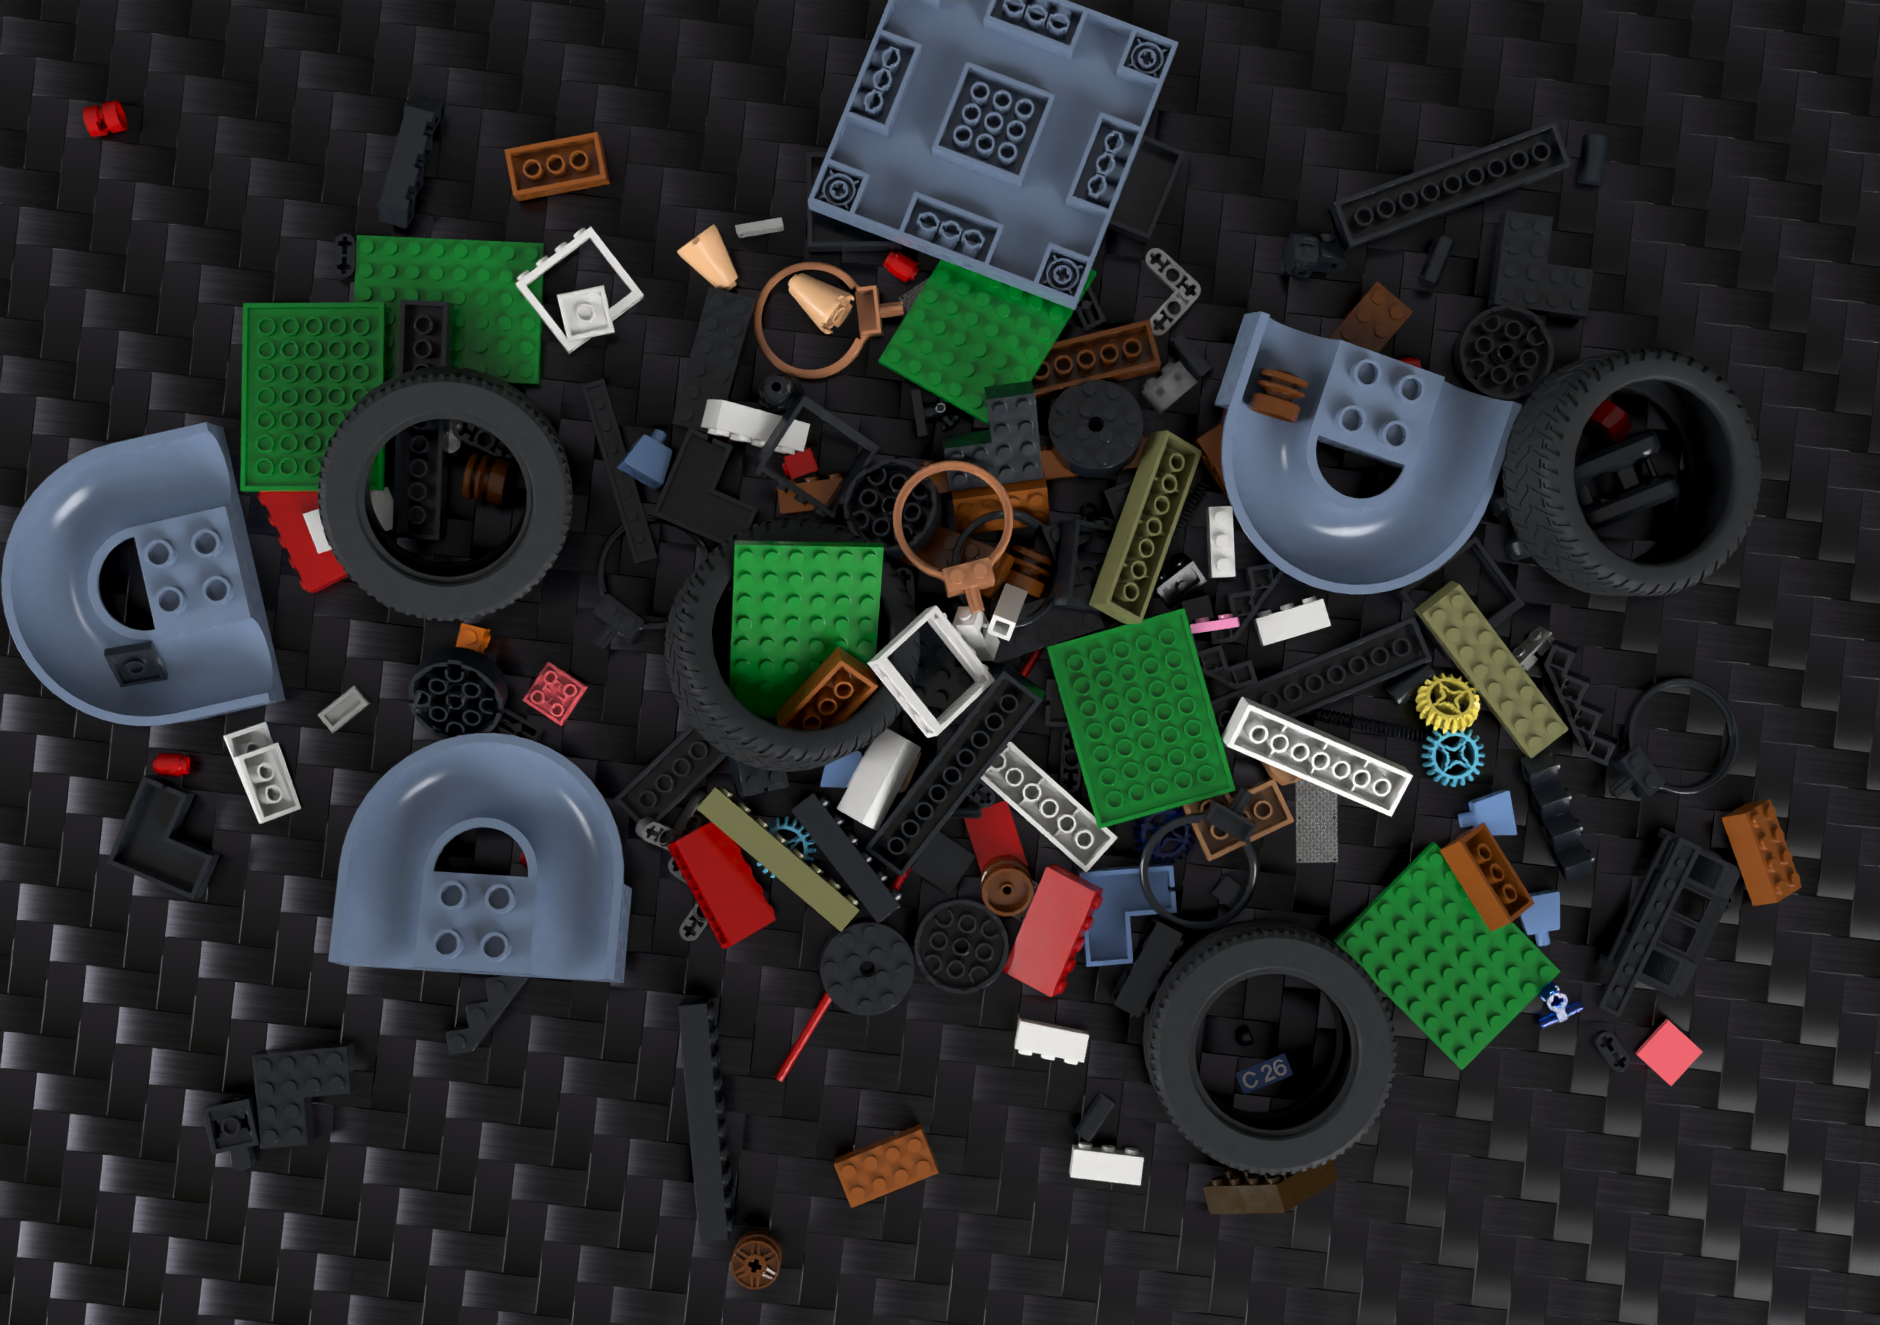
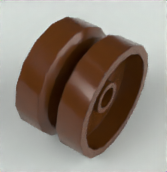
M1000 856L991 860L983 868L980 876L982 899L986 907L993 913L1001 916H1014L1023 912L1030 905L1033 898L1031 874L1028 867L1020 859L1011 856Z

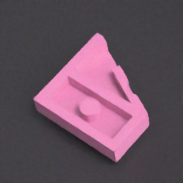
M1232 613L1218 615L1219 620L1210 622L1209 617L1195 619V624H1190L1191 633L1240 627L1239 617L1233 618Z

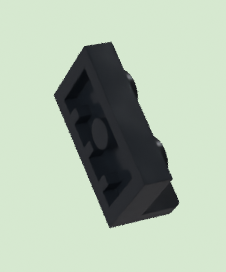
M1186 554L1174 558L1165 569L1160 570L1154 589L1164 604L1171 609L1204 584L1206 579L1194 561Z

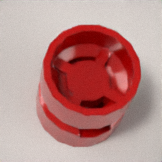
M118 100L105 102L102 104V107L96 104L83 108L84 122L93 138L107 135L109 130L112 133L127 130L126 115Z

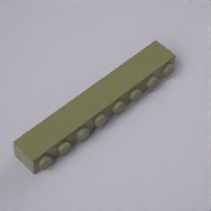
M716 786L697 810L842 932L860 911L859 901L850 893L846 896L839 890L841 886L834 879L830 878L827 880L821 875L823 870L815 863L811 865L804 860L805 855L795 847L792 850L787 846L786 838L780 833L776 832L773 834L768 829L770 825L761 817L757 819L750 814L752 810L741 801L738 804L732 799L733 793L724 786L721 788Z

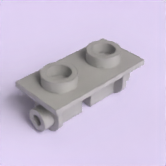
M1538 626L1520 646L1513 650V656L1525 671H1528L1538 660L1534 655L1535 652L1542 656L1553 645L1552 642L1555 639L1552 636V632Z

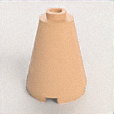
M714 224L677 250L679 256L716 289L729 291L737 285L735 282L738 278L718 228Z
M804 273L795 274L788 283L789 293L825 334L832 333L833 331L830 329L834 325L838 328L852 309L850 300L854 301V297L850 293Z

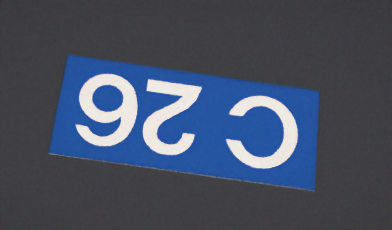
M1285 1053L1235 1073L1244 1095L1293 1075Z

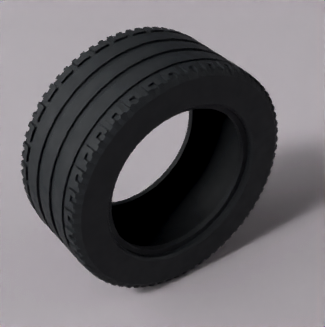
M441 366L413 370L393 377L368 392L354 405L334 432L325 451L319 473L318 504L321 524L323 525L328 545L331 546L333 555L338 563L343 566L345 573L353 582L356 581L359 584L358 587L369 596L373 595L376 597L378 602L389 608L391 606L396 611L410 616V614H413L417 618L427 620L436 618L438 621H454V619H459L460 621L473 619L478 615L482 617L496 612V609H503L514 603L516 599L523 597L535 584L537 585L548 569L556 561L566 540L571 522L573 506L572 480L565 450L553 425L542 410L523 392L493 375L469 368ZM433 419H456L473 423L499 438L519 463L527 490L524 509L512 533L491 552L465 562L442 563L427 560L408 552L398 545L380 524L370 495V476L374 459L380 449L393 436L416 423Z
M1251 919L1249 921L1229 923L1230 925H1222L1212 929L1208 934L1204 933L1194 939L1191 945H1186L1177 953L1178 956L1172 959L1173 963L1167 973L1164 972L1159 979L1162 983L1157 993L1153 992L1150 996L1149 1001L1151 1004L1144 1018L1143 1050L1145 1064L1153 1088L1167 1115L1176 1125L1177 1129L1195 1147L1218 1162L1226 1163L1229 1167L1241 1171L1245 1169L1249 1173L1265 1175V1172L1270 1175H1286V1172L1294 1174L1300 1171H1307L1306 1168H1317L1319 1165L1326 1164V1161L1329 1159H1336L1337 1156L1345 1153V1149L1348 1147L1351 1149L1357 1141L1359 1142L1361 1140L1360 1136L1363 1133L1366 1134L1369 1131L1368 1129L1375 1123L1374 1119L1381 1114L1380 1112L1386 1104L1384 1102L1385 1098L1389 1097V1092L1393 1085L1391 1079L1395 1076L1396 1061L1394 1057H1397V1044L1394 1039L1393 1020L1390 1018L1391 1014L1385 999L1382 997V993L1368 972L1351 955L1321 934L1306 927L1280 920ZM1263 974L1295 976L1314 984L1320 989L1328 1001L1334 1016L1336 1048L1332 1064L1325 1078L1305 1099L1293 1106L1278 1111L1248 1112L1221 1102L1204 1088L1196 1065V1040L1199 1027L1207 1010L1224 991L1247 978Z

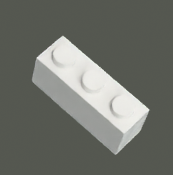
M1232 506L1206 508L1209 578L1235 577Z
M1316 596L1303 599L1302 605L1294 607L1293 603L1280 606L1281 611L1272 613L1271 609L1257 613L1258 618L1253 619L1260 646L1331 626L1324 600H1317Z
M1019 1018L1014 1047L1018 1049L1020 1054L1032 1055L1033 1052L1041 1054V1057L1044 1059L1055 1060V1057L1063 1058L1065 1063L1077 1065L1078 1062L1084 1063L1089 1033L1084 1030Z
M1079 1142L1078 1145H1072L1069 1173L1073 1178L1141 1185L1144 1157L1136 1148L1126 1147L1124 1151L1116 1150V1147L1112 1145H1102L1099 1148L1092 1147L1091 1143Z

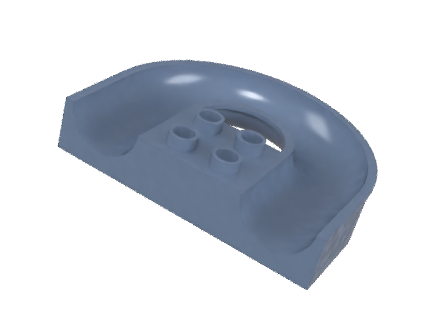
M1262 311L1244 314L1214 405L1227 409L1222 435L1221 462L1228 499L1238 522L1254 546L1271 563L1291 577L1315 588L1336 593L1373 594L1386 592L1411 584L1438 569L1465 544L1481 520L1503 463L1510 430L1513 428V423L1518 413H1520L1522 404L1469 392L1444 381V376L1343 340L1323 338L1290 328L1272 320L1269 317L1270 314ZM1260 368L1284 370L1297 375L1309 383L1307 389H1295L1305 394L1303 399H1292L1293 403L1301 407L1296 423L1275 419L1248 409L1252 393H1264L1265 389L1255 384L1256 380L1268 381V379L1259 375ZM1317 441L1402 471L1397 480L1387 490L1369 498L1345 496L1333 489L1323 478L1316 458Z
M204 422L92 449L62 465L33 492L14 522L7 541L1 575L2 600L8 627L18 651L37 678L55 695L86 714L102 720L134 726H159L196 721L285 701L223 427ZM132 537L135 538L155 630H136L121 624L107 611L100 596L99 574L105 558L118 544ZM152 641L168 672V680L120 687L104 656V650Z
M498 733L460 735L438 741L407 756L391 768L370 790L356 811L348 828L339 863L328 961L344 966L624 983L632 889L624 884V859L621 839L612 812L604 797L594 783L566 757L540 743L514 735ZM487 827L507 833L520 845L527 860L528 877L436 872L435 866L443 848L455 836L473 828Z

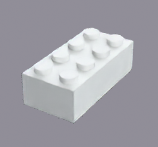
M707 399L701 427L707 428L709 434L725 437L730 435L729 439L748 442L753 446L763 448L783 416L725 400ZM794 420L774 451L792 455L795 454V451L804 452L810 424Z

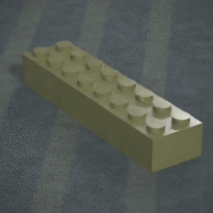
M1168 430L1153 432L1149 435L1089 603L1090 606L1124 624H1140L1143 621L1202 453L1200 449Z
M1451 580L1414 609L1472 687L1476 689L1478 695L1522 753L1533 758L1569 730L1460 584Z

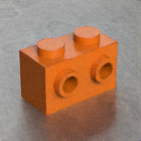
M462 623L456 647L468 648L483 654L484 649L488 647L490 642V629Z

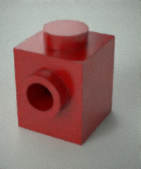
M812 448L784 457L785 462L782 463L785 475L791 476L792 480L820 470Z

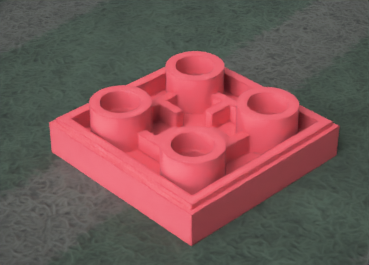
M548 661L523 698V701L560 726H563L588 687Z
M1666 1019L1635 1054L1667 1084L1672 1086L1703 1051Z

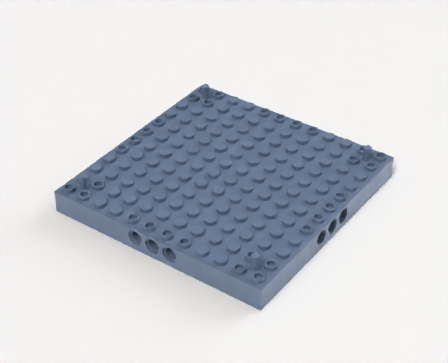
M888 0L808 198L809 209L1076 310L1176 53L1178 42L1068 0Z

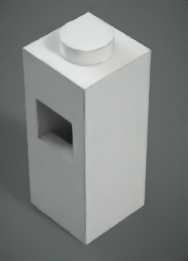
M1007 583L1005 584L987 633L1007 641L1010 640L1028 591Z
M969 606L958 607L952 626L961 632L963 640L976 651V656L980 661H994L1000 641L997 636L987 633L990 623L984 612L980 611L979 613L971 614Z

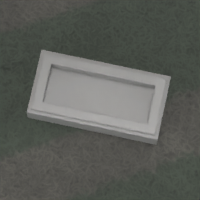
M782 217L735 225L739 238L784 230Z
M354 685L321 711L318 716L329 730L334 733L367 707L370 702L358 687Z

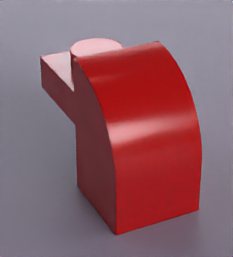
M1606 399L1595 408L1587 421L1588 425L1601 429L1614 443L1622 441L1632 427V424L1627 420L1628 414Z

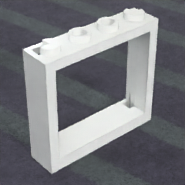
M592 227L587 230L585 228L580 229L573 235L574 240L568 244L563 242L555 249L556 253L550 258L547 256L543 257L536 263L537 268L531 272L526 270L517 277L516 287L569 354L590 338L568 342L565 334L532 294L527 285L588 239H591L631 291L630 294L609 309L612 322L644 298V294Z
M937 606L925 609L867 663L927 738L938 736L995 681L988 671L989 668L982 664L976 656V651L966 644L961 632L951 625L946 613H942ZM926 621H928L975 681L937 719H935L887 659Z

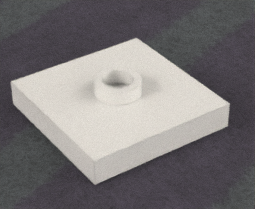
M604 285L557 295L568 342L615 333Z

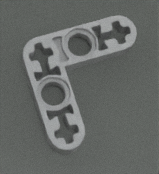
M1153 248L1145 256V265L1174 292L1150 319L1153 335L1159 337L1163 336L1195 302L1201 293V288L1198 282L1163 250ZM1151 254L1153 256L1160 255L1159 261L1163 265L1166 261L1169 263L1162 273L1158 271L1161 269L1158 263L1154 265L1150 263L1152 259L1150 257ZM1169 269L1178 271L1179 279L1172 282L1167 279L1166 272ZM1183 277L1187 279L1183 284L1188 288L1194 286L1193 292L1196 294L1195 296L1191 294L1186 296L1184 294L1186 289L1182 285L1179 289L1176 287ZM1171 302H1177L1180 305L1181 310L1176 315L1168 311V304ZM1163 311L1165 316L1173 321L1170 323L1167 319L1162 325L1164 330L1158 329L1155 331L1153 329L1155 326L1153 321L1159 322L1164 316L1160 314Z

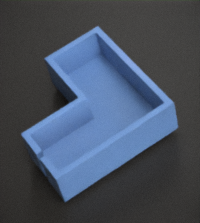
M1171 863L1148 865L1149 885L1154 897L1169 913H1177L1175 891L1168 889V885L1175 887L1173 865ZM1140 865L1089 869L1087 872L1078 870L1079 877L1104 889L1101 894L1103 897L1102 903L1097 910L1095 909L1092 918H1094L1093 924L1088 931L1086 930L1083 937L1085 939L1083 948L1086 967L1133 963L1130 916L1157 914L1143 893L1139 876Z

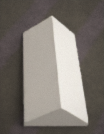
M266 722L223 736L259 824L301 809L279 743H273Z
M886 729L870 743L846 786L848 788L837 809L878 831L921 747Z

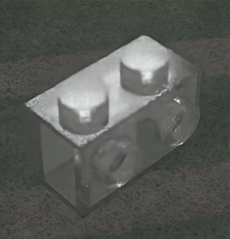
M1180 361L1175 365L1170 362L1161 370L1162 376L1157 380L1152 377L1143 385L1145 390L1141 394L1159 415L1197 383Z

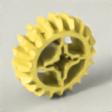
M1442 672L1439 677L1434 675L1433 681L1426 679L1425 686L1419 688L1415 700L1417 703L1416 711L1421 712L1419 715L1420 719H1427L1426 726L1434 725V731L1441 728L1443 734L1448 729L1452 734L1456 733L1457 729L1463 732L1466 726L1470 727L1474 720L1477 719L1480 709V703H1478L1480 700L1479 695H1475V688H1469V681L1462 682L1461 676L1456 679L1451 673L1446 677ZM1433 694L1436 696V703L1432 704L1430 698ZM1461 703H1463L1465 706V711L1463 713H1461L1459 705Z

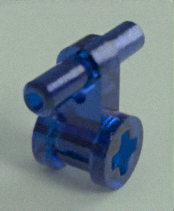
M1550 982L1542 988L1539 996L1546 1002L1547 1007L1553 1011V1014L1538 1020V1024L1542 1029L1557 1022L1560 1024L1567 1021L1568 1017L1583 1011V1005L1581 1002H1577L1566 1007L1568 1002L1566 995L1556 983Z

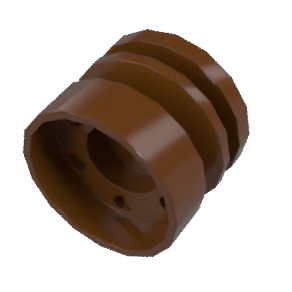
M1260 368L1259 375L1268 379V381L1256 380L1255 384L1265 389L1264 393H1252L1248 409L1275 419L1296 423L1301 407L1293 403L1292 399H1303L1305 394L1295 389H1307L1309 383L1297 375L1284 370Z
M474 450L469 457L463 474V498L472 499L474 496L475 501L480 502L487 492L488 504L505 507L514 483L515 460L498 456L492 465L491 454L485 453L482 457V452Z
M1012 544L1010 550L1019 555L1013 563L1014 567L1013 569L1011 568L1005 584L1007 583L1028 591V596L1041 600L1047 585L1038 579L1040 576L1051 577L1052 573L1044 570L1043 567L1047 566L1054 569L1056 566L1055 562L1038 550L1028 546Z
M756 1230L746 1233L741 1237L735 1246L731 1258V1271L736 1281L748 1289L756 1290L765 1288L774 1282L782 1262L780 1243L773 1235L766 1231ZM755 1259L759 1260L757 1267L753 1266Z

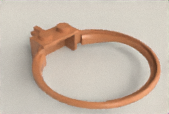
M802 262L781 270L766 283L757 299L754 310V332L763 354L778 369L799 378H823L847 367L858 356L868 338L884 336L882 318L904 315L903 301L880 304L879 289L876 285L860 287L850 275L836 266L822 262ZM821 270L837 276L850 289L856 288L857 292L855 294L861 339L856 338L849 351L836 363L822 369L804 370L786 364L771 351L762 330V311L769 292L781 279L797 271Z
M943 461L931 464L916 472L900 490L893 510L894 533L901 550L915 567L929 576L942 580L948 598L966 594L971 614L979 613L985 610L980 590L994 587L995 577L992 568L1005 552L1012 534V505L1002 484L985 469L963 461ZM947 470L968 472L987 482L998 495L1004 511L1003 534L998 546L989 557L942 569L943 572H940L939 568L927 564L916 556L907 544L901 521L903 506L911 490L926 477Z

